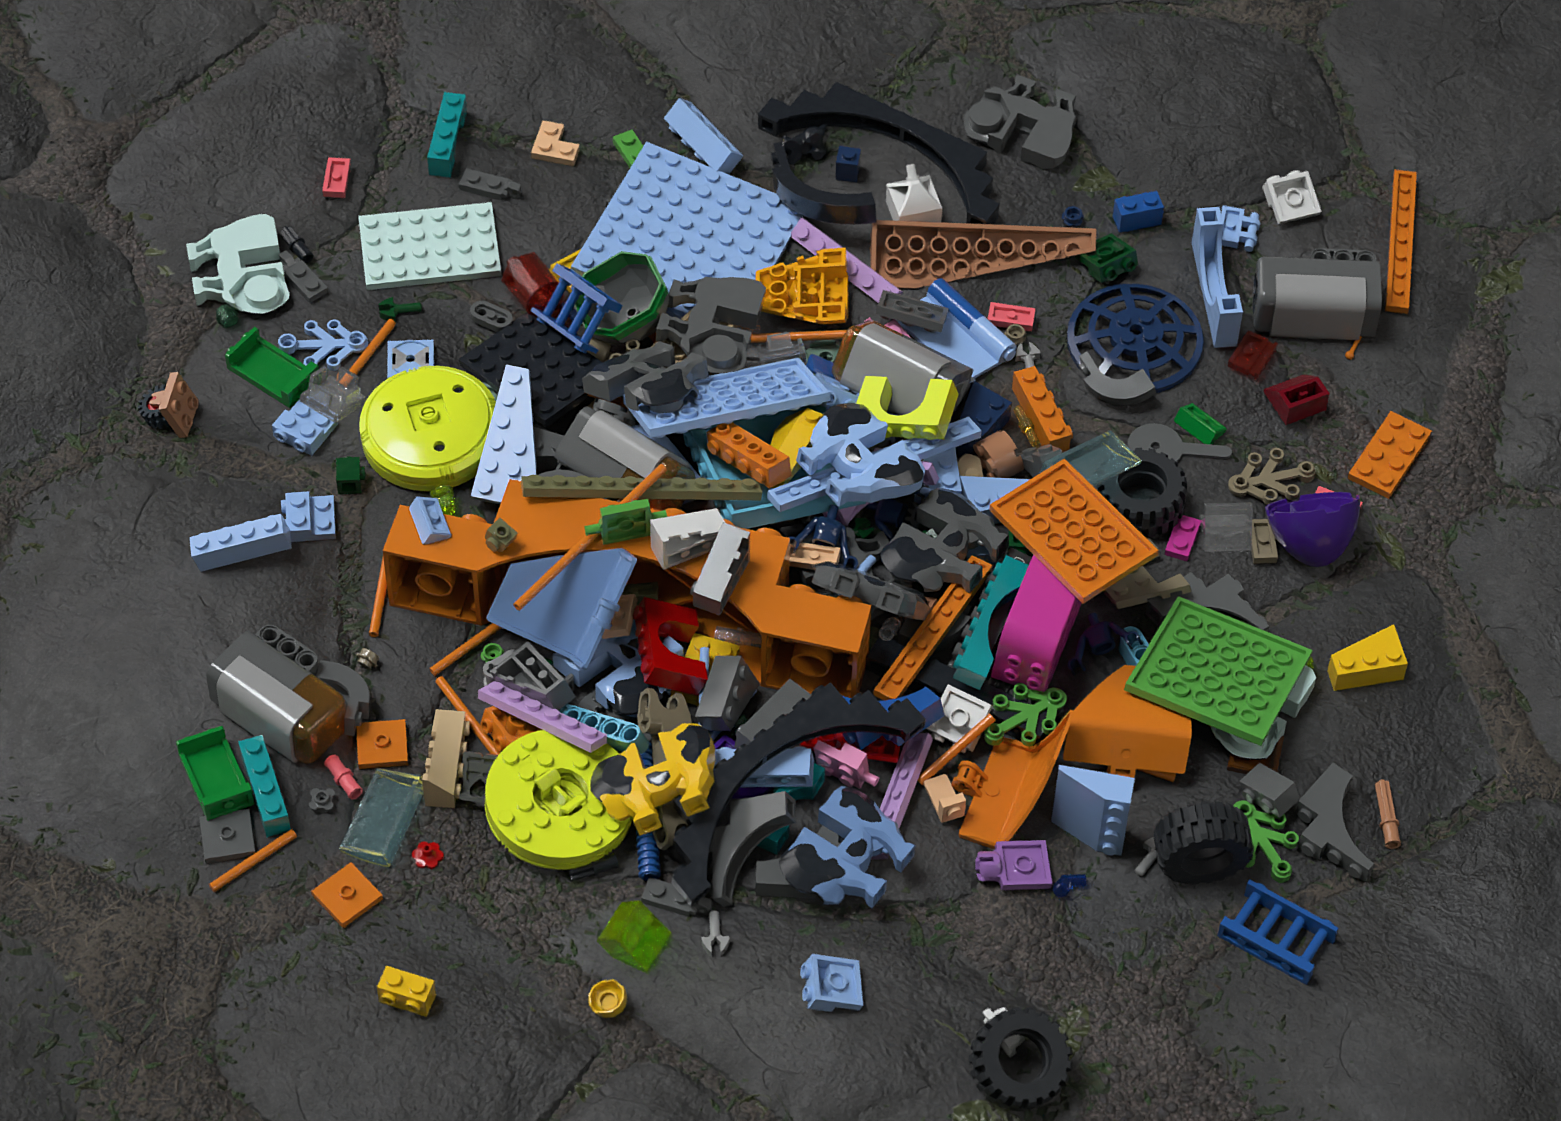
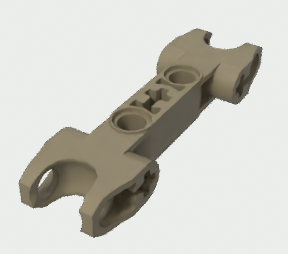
M646 688L641 692L637 715L638 727L643 733L651 734L653 764L656 765L667 761L658 733L671 731L682 723L692 724L691 715L686 700L681 693H675L669 697L667 708H665L660 703L657 692L654 689ZM675 798L666 804L655 807L663 827L652 832L657 846L662 850H667L668 847L673 846V838H675L674 834L683 826L689 827L674 809Z

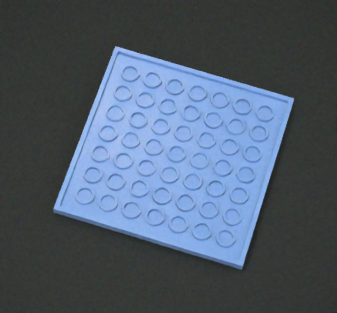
M646 142L571 265V269L583 276L588 270L624 251L651 256L668 289V294L674 279L682 283L696 281L704 277H738L756 280V271L776 265L792 239V230L804 215L788 207L776 193ZM686 303L674 308L667 307V311L684 316L696 304Z

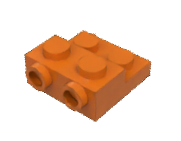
M495 706L485 708L481 719V729L485 734L490 733L497 751H503L509 744L522 736L542 730Z

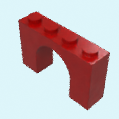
M644 597L639 606L637 605L633 611V619L636 624L635 635L638 637V654L641 657V672H643L644 683L698 696L708 679L705 662L682 657L671 652L659 638L670 636L672 639L689 643L699 628L696 609Z

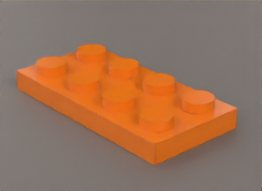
M1390 411L1348 473L1347 479L1389 499L1430 438L1432 430Z

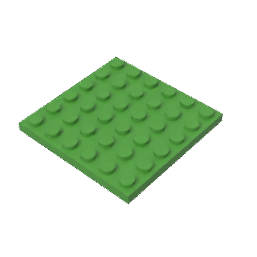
M1178 596L1128 678L1124 690L1262 746L1307 665L1313 650Z

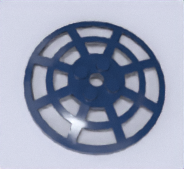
M1120 284L1096 291L1077 306L1069 320L1067 346L1071 358L1079 368L1078 365L1081 364L1079 356L1081 353L1077 345L1090 341L1095 352L1104 359L1099 367V370L1104 375L1114 365L1132 371L1143 369L1150 378L1149 370L1156 369L1174 360L1182 369L1168 378L1152 382L1156 393L1173 388L1191 375L1202 355L1203 333L1199 320L1193 311L1175 295L1149 285ZM1119 291L1122 293V296L1110 299L1101 306L1090 303L1109 293ZM1131 291L1149 292L1163 298L1158 301L1147 296L1132 295ZM1134 300L1148 302L1154 306L1148 311L1136 308ZM1125 302L1126 309L1118 313L1107 309L1116 303ZM1173 302L1190 317L1194 326L1181 324L1176 313L1168 305ZM1083 309L1093 312L1089 321L1088 333L1075 336V323L1080 311ZM1164 310L1171 317L1174 324H1162L1156 315ZM1099 316L1111 320L1108 329L1095 331ZM1139 330L1141 334L1135 335L1130 331ZM1164 332H1177V338L1173 347L1162 341ZM1184 333L1197 335L1196 348L1189 362L1178 353L1183 344ZM1109 337L1114 347L1110 353L1106 352L1097 339ZM1157 349L1166 354L1152 362L1147 360V355ZM1123 353L1137 357L1138 363L1126 362L1117 358Z

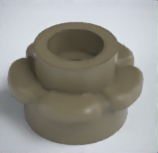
M1012 324L1004 332L1015 345L1024 343L1026 340V332L1021 325Z
M362 648L361 652L356 654L359 659L358 664L364 668L370 669L372 666H378L379 656L374 652Z

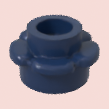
M1075 206L1066 208L1062 214V220L1070 227L1081 225L1084 219L1081 209Z

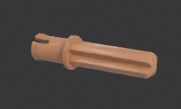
M1382 779L1375 783L1381 817L1379 826L1383 830L1385 847L1395 849L1401 845L1398 832L1400 824L1395 816L1390 783Z

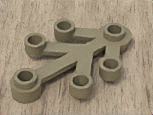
M1273 448L1270 451L1269 460L1259 476L1251 477L1255 468H1259L1262 462V456L1254 452L1249 454L1247 465L1242 473L1234 475L1229 479L1228 488L1234 496L1242 497L1250 494L1263 500L1267 505L1277 501V492L1284 495L1288 500H1296L1300 492L1299 487L1294 484L1285 486L1279 483V481L1297 478L1301 482L1308 483L1314 479L1316 470L1311 462L1304 461L1297 468L1273 473L1277 464L1281 463L1284 457L1282 449ZM1262 485L1269 489L1263 491L1255 486Z

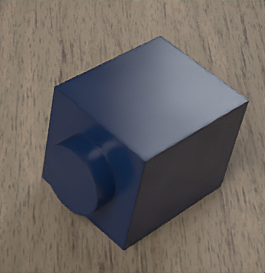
M839 146L835 180L857 183L861 149Z

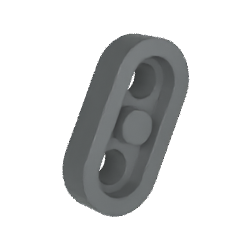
M477 301L470 308L471 319L475 323L495 332L511 326L513 322L512 314L509 311L487 301Z

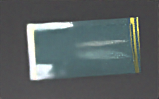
M1110 430L1043 462L1040 473L1065 458L1092 486H1095L1139 465L1142 460Z
M377 768L339 850L356 859L389 868L424 794L422 776Z

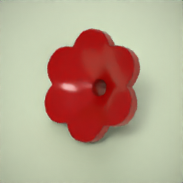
M420 842L417 849L412 851V858L416 860V866L419 868L428 867L433 869L437 867L438 862L444 857L439 844L436 842Z

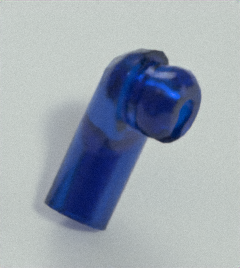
M1086 874L1062 875L1053 886L1054 894L1058 897H1064L1073 887H1086Z

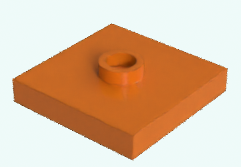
M405 719L364 722L361 724V727H356L359 769L408 765Z
M352 862L311 891L312 896L342 928H345L383 900V895Z

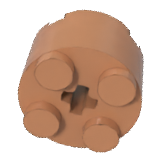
M1005 431L995 432L973 445L981 461L982 470L985 469L988 472L987 477L1010 478L1024 470L1021 455L1016 457L1014 450L1017 447Z

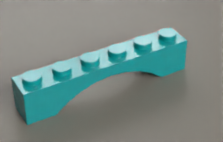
M1007 555L1002 563L997 562L992 573L995 576V580H989L984 591L988 596L986 600L981 599L976 610L980 615L978 618L974 617L968 630L972 631L971 636L966 635L961 645L964 653L963 655H957L952 666L956 668L953 676L954 679L980 690L994 660L988 640L990 617L999 607L1016 598L1029 565Z

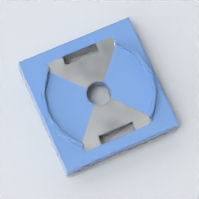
M434 340L388 341L387 378L405 370L408 372L409 369H418L420 366H434ZM426 353H429V363H426ZM393 354H396V364H393ZM408 359H415L413 362L407 361Z

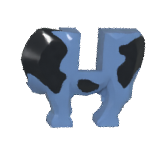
M841 786L820 807L818 823L843 837V842L836 847L804 827L796 841L783 853L779 864L785 879L793 888L802 893L819 895L823 898L824 904H839L845 894L863 897L867 905L873 908L886 892L887 880L865 873L871 858L881 853L889 854L893 859L895 869L902 872L914 857L915 845L905 842L898 824L885 816L876 803L866 794L852 787Z

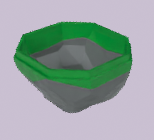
M621 251L583 274V278L623 305L619 314L611 310L605 313L593 338L613 345H622L632 339L641 341L656 332L662 313L667 311L669 295L668 289L651 256ZM580 294L574 305L577 313L585 300L583 298L585 294ZM597 302L592 304L582 323L585 330L597 310Z

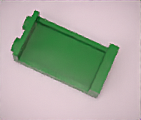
M256 327L246 332L241 340L230 347L225 354L228 370L288 408H291L320 380L317 364L311 361L304 365L261 338L259 329Z
M223 726L211 728L176 741L180 761L207 821L254 805L252 789L249 782L246 783L226 739Z

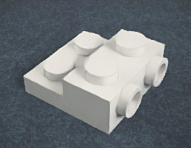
M1299 170L1293 171L1281 178L1279 175L1272 176L1263 185L1268 205L1273 208L1278 225L1316 216L1321 213L1308 171L1302 173Z
M947 685L941 697L945 716L926 729L932 733L931 737L941 743L946 739L954 745L986 717L993 706L955 687ZM981 734L961 752L965 753L966 750L973 752Z

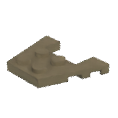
M1148 538V540L1158 549V547L1151 541V539ZM1141 566L1103 592L1117 609L1147 603V598L1160 596L1162 599L1171 597L1170 593L1178 591L1186 594L1191 592L1190 584L1181 574L1157 583L1147 570Z

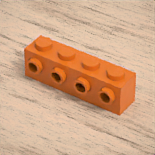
M1035 366L1015 371L1013 374L1012 390L1041 446L1051 444L1054 447L1060 448L1062 454L1069 452L1073 433L1069 425L1066 426L1062 410L1056 407L1053 393L1046 388L1043 374H1039Z
M733 422L730 424H719L706 432L707 447L713 455L718 456L726 463L731 464L769 489L792 476L789 456Z

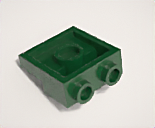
M1112 233L1096 240L1095 252L1075 256L1077 260L1088 267L1089 275L1101 283L1116 279L1117 275L1127 271L1131 272L1138 266L1136 249Z

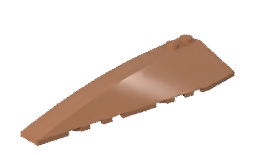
M877 220V223H871L870 268L897 288L916 289L930 286L939 278H943L946 282L1096 251V229Z

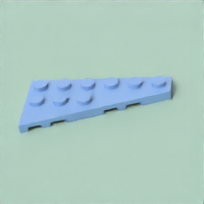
M506 365L473 485L472 499L501 504L509 479L521 481V476L537 475L529 369Z

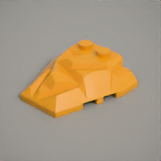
M846 248L822 249L817 251L816 256L807 259L801 256L796 258L797 262L785 265L782 262L756 271V280L766 287L762 312L819 324L846 323L848 319L849 296Z

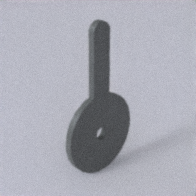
M1156 423L1145 424L1136 428L1129 436L1127 450L1130 449V451H1134L1135 448H1142V450L1153 449L1152 445H1158L1159 449H1155L1157 453L1163 452L1168 455V459L1173 458L1177 463L1182 456L1227 460L1232 455V450L1228 446L1182 442L1181 437L1172 428Z

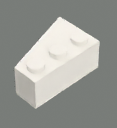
M718 509L650 520L651 549L663 570L710 552L725 521Z

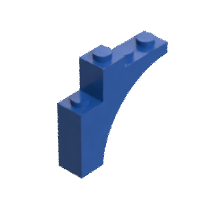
M927 687L904 697L879 701L888 712L889 706L895 701L899 700L902 702L905 698H908L926 719L924 728L918 733L945 716L941 698ZM843 696L844 699H845L849 704H851L849 701H850L852 698H848V697ZM843 733L847 743L855 745L860 750L881 736L887 741L891 740L898 747L905 743L901 737L883 733Z

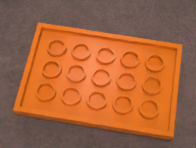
M1065 458L990 504L989 511L1082 603L1087 602L1158 556L1159 550Z

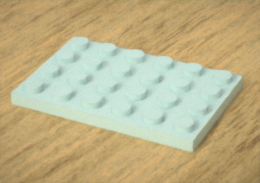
M492 202L358 216L367 290L501 276Z

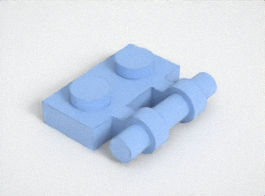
M1223 206L1221 212L1223 221L1222 246L1237 248L1238 242H1243L1245 244V251H1253V247L1257 243L1256 231L1260 227L1259 214L1251 213L1250 217L1244 216L1245 209ZM1241 227H1246L1248 231H1241Z

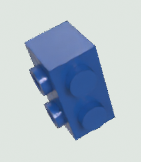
M1157 191L1124 196L1114 201L1113 219L1119 233L1161 225L1164 206Z

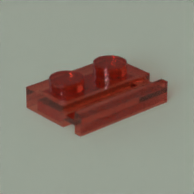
M1248 330L1229 359L1227 367L1247 376L1250 374L1257 380L1277 350L1278 343L1275 342L1273 344L1269 342V339Z

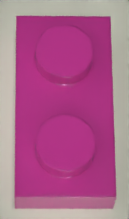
M1185 515L1181 519L1178 518V523L1173 528L1166 546L1165 555L1188 561L1201 526V520Z

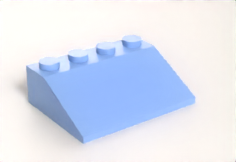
M1059 765L1051 822L1098 852H1103L1107 855H1121L1135 778Z

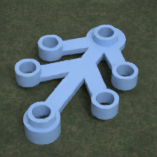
M335 319L327 323L328 333L320 328L316 321L309 320L304 324L305 333L309 336L315 335L320 340H296V337L292 334H283L278 339L279 349L288 355L294 353L295 350L319 349L312 356L304 359V365L311 361L318 365V362L335 348H343L336 355L327 358V368L331 371L339 370L341 361L352 352H363L368 346V339L362 332H349ZM338 334L343 339H335L331 335Z

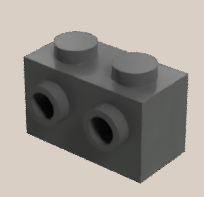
M1261 763L1239 781L1243 791L1242 795L1246 801L1255 803L1265 812H1271L1279 818L1300 800L1295 782Z

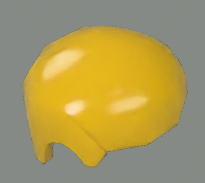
M614 979L600 981L592 987L588 994L590 1008L602 1018H613L619 1015L627 1004V994L624 986Z

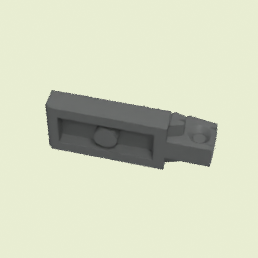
M466 168L459 183V189L462 191L498 200L506 197L519 199L522 194L521 184L513 182L508 178Z
M287 251L279 254L284 277L309 303L328 293V287L299 258L294 259Z
M649 877L641 897L643 904L688 917L690 914L695 915L696 912L709 916L713 908V900L706 897L701 898L690 907L671 883Z

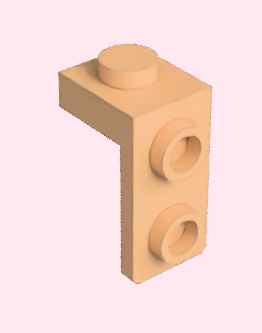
M946 774L924 781L925 789L941 823L965 816L966 799L963 793H955Z

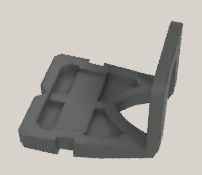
M465 751L463 753V789L459 794V799L485 803V796H471L470 788L479 779L486 784L489 770L498 755L485 754L483 756L480 752Z

